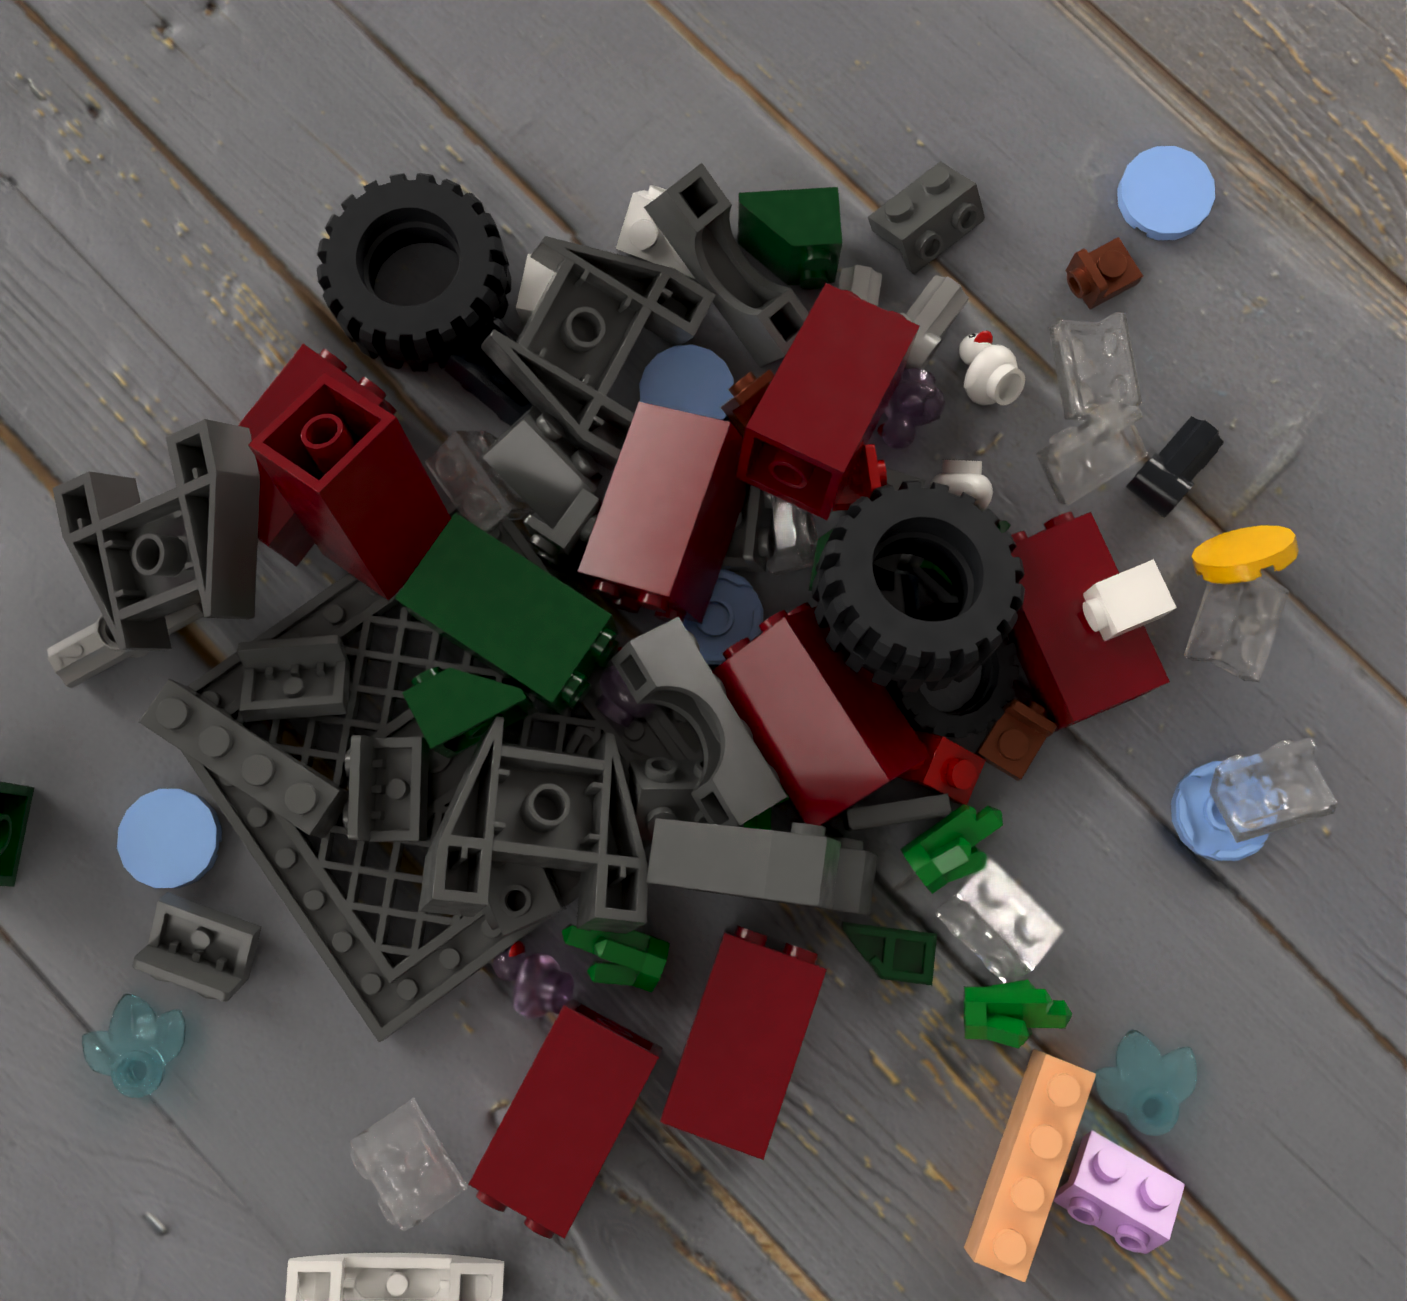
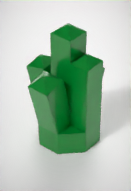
M963 804L900 850L914 872L933 894L951 881L985 869L987 855L975 845L1003 826L1002 812L988 805L976 814L974 807Z
M569 924L562 930L563 940L566 944L610 961H593L587 969V973L594 983L629 985L651 993L653 992L665 967L670 943L637 930L623 934L577 929V926L574 924Z
M1028 979L985 987L964 986L965 1039L990 1040L1019 1049L1032 1035L1031 1028L1065 1029L1072 1017V1012L1065 1000H1052L1046 989H1036Z

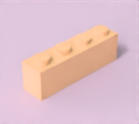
M1033 1048L964 1249L975 1263L1026 1282L1096 1077L1095 1073Z

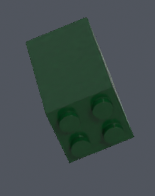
M456 512L395 597L414 618L562 716L568 707L574 710L579 707L591 688V684L587 682V679L597 664L604 668L609 663L620 645V642L615 640L619 632L612 614Z

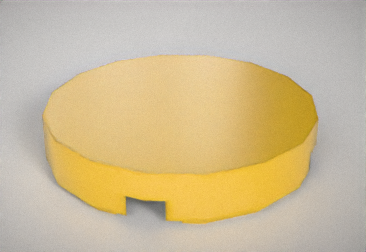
M1260 525L1236 529L1210 538L1196 547L1191 557L1197 576L1198 574L1199 576L1202 575L1203 580L1211 583L1233 584L1256 580V578L1262 577L1260 569L1272 565L1274 572L1285 569L1297 558L1299 549L1296 535L1291 529L1281 526Z

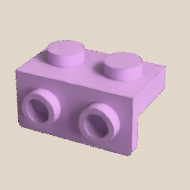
M1091 1130L1082 1138L1068 1182L1057 1189L1053 1201L1067 1209L1069 1215L1075 1220L1084 1224L1094 1225L1115 1237V1241L1121 1247L1132 1252L1147 1254L1170 1240L1185 1184Z

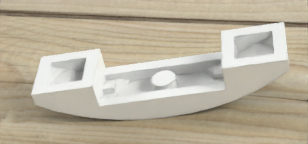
M349 1253L290 1258L287 1267L285 1301H503L504 1261L470 1256L424 1253Z

